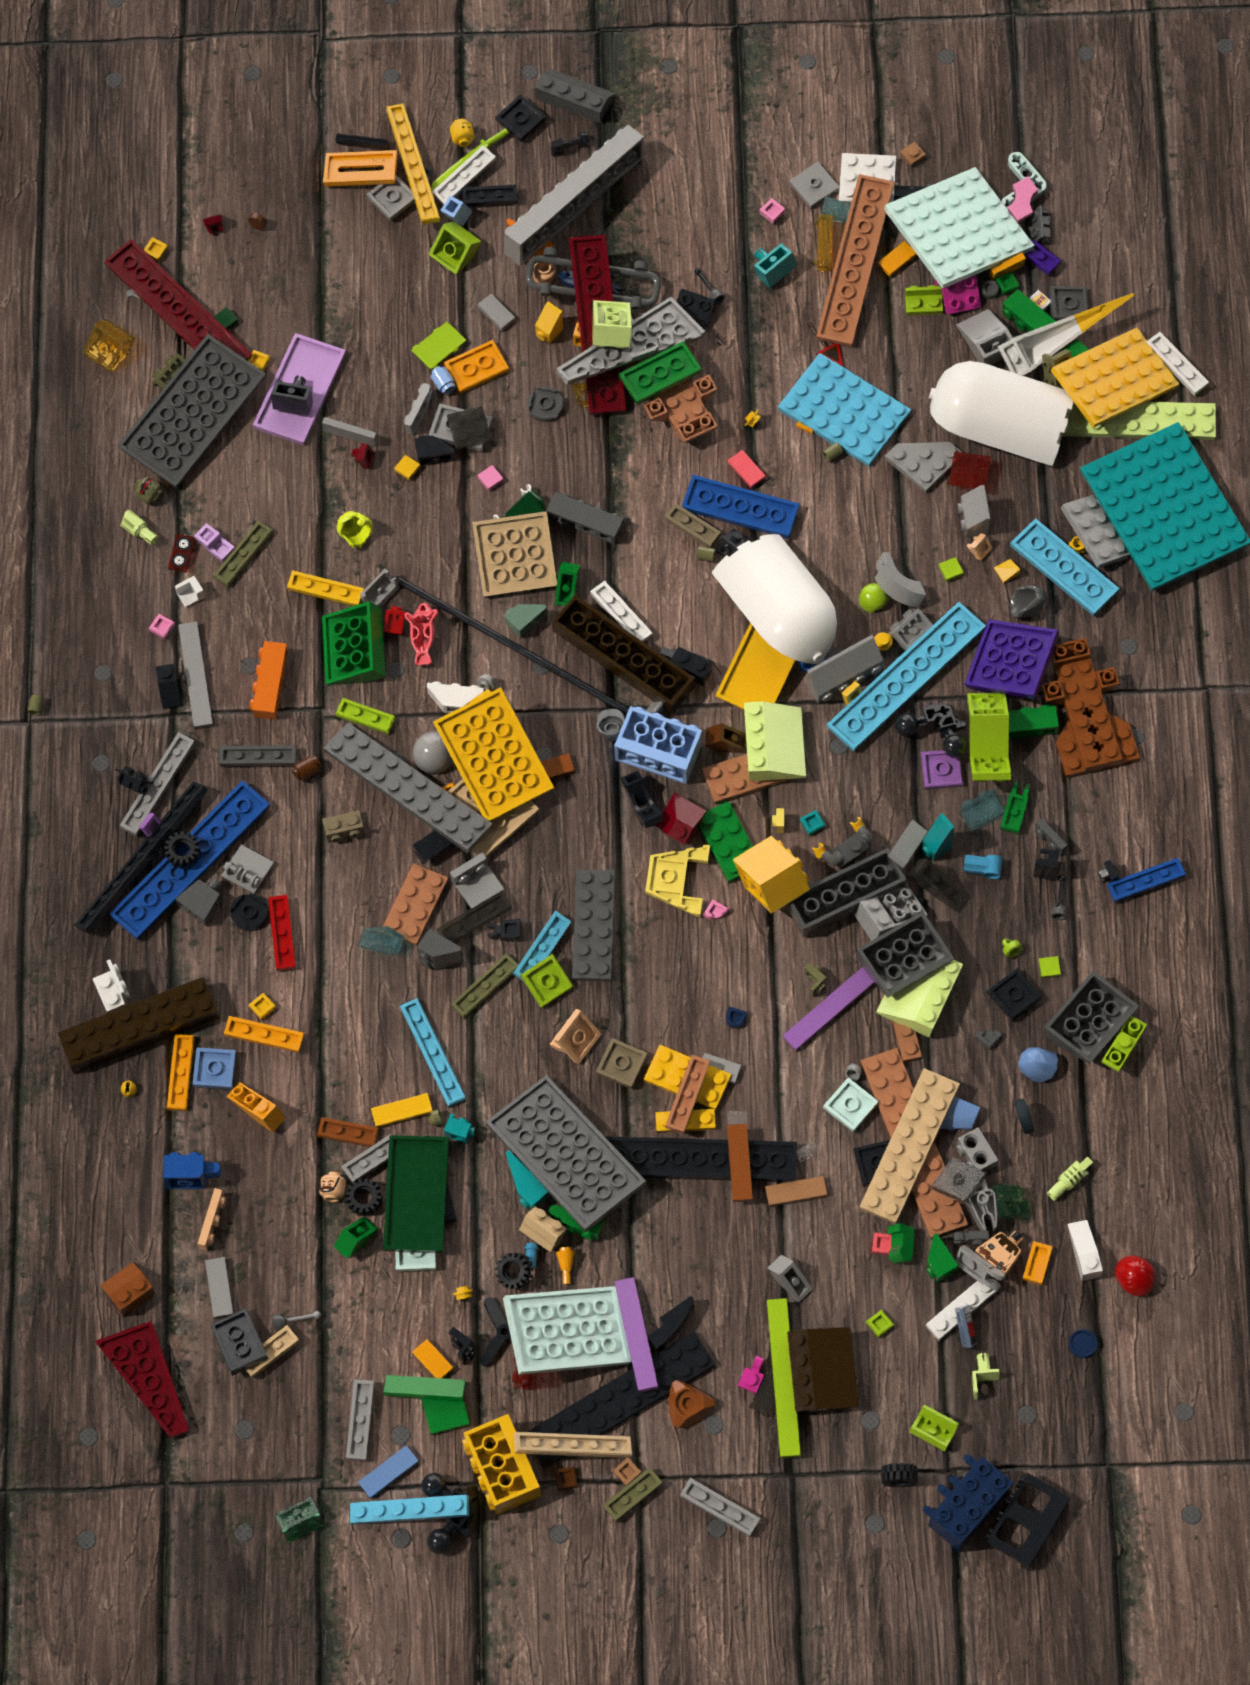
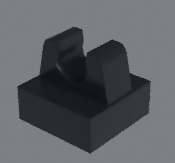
M1111 859L1104 862L1106 868L1098 872L1102 882L1108 880L1113 882L1120 879Z

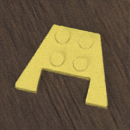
M703 845L700 848H687L684 851H671L650 855L646 894L696 917H701L703 899L683 896L688 862L708 864L710 845Z

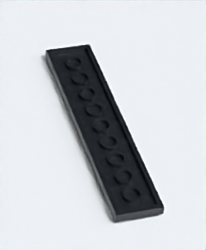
M604 1136L642 1177L731 1180L728 1140ZM748 1140L751 1181H796L797 1142Z
M693 1331L652 1356L658 1389L639 1393L634 1369L632 1368L527 1432L602 1435L669 1395L671 1384L675 1380L687 1384L715 1367V1363ZM534 1454L543 1469L566 1457L564 1455Z

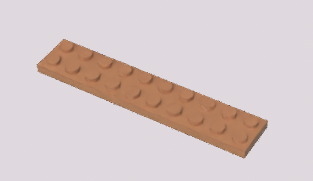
M862 174L858 175L816 335L817 340L849 347L853 345L887 214L884 211V206L890 202L894 181Z
M897 1048L860 1060L872 1094L879 1101L877 1106L890 1139L914 1090ZM934 1141L911 1191L930 1240L935 1233L938 1236H942L968 1227Z

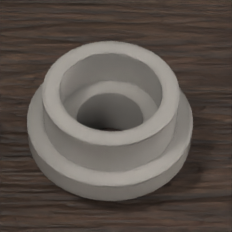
M483 674L477 679V684L480 688H484V691L487 689L493 691L495 679L491 675Z

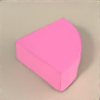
M712 899L703 917L711 920L719 919L729 912V908Z

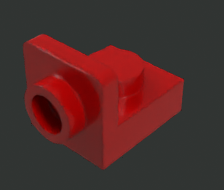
M391 606V609H386L383 632L403 634L404 615L407 612L402 611L403 607Z

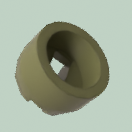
M439 1109L430 1112L428 1115V1122L433 1126L444 1124Z

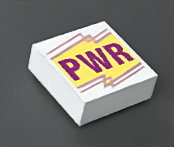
M1039 290L1029 298L1043 311L1050 306V299Z

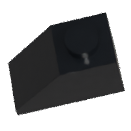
M422 435L414 438L420 466L455 460L454 448L433 435Z
M174 663L155 666L163 710L181 707L178 678Z

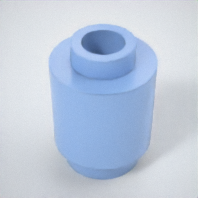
M439 366L432 370L430 378L440 392L446 395L456 388L455 381L446 367Z

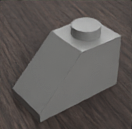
M780 1255L768 1267L775 1280L797 1302H800L812 1290V1287L796 1264L787 1257Z

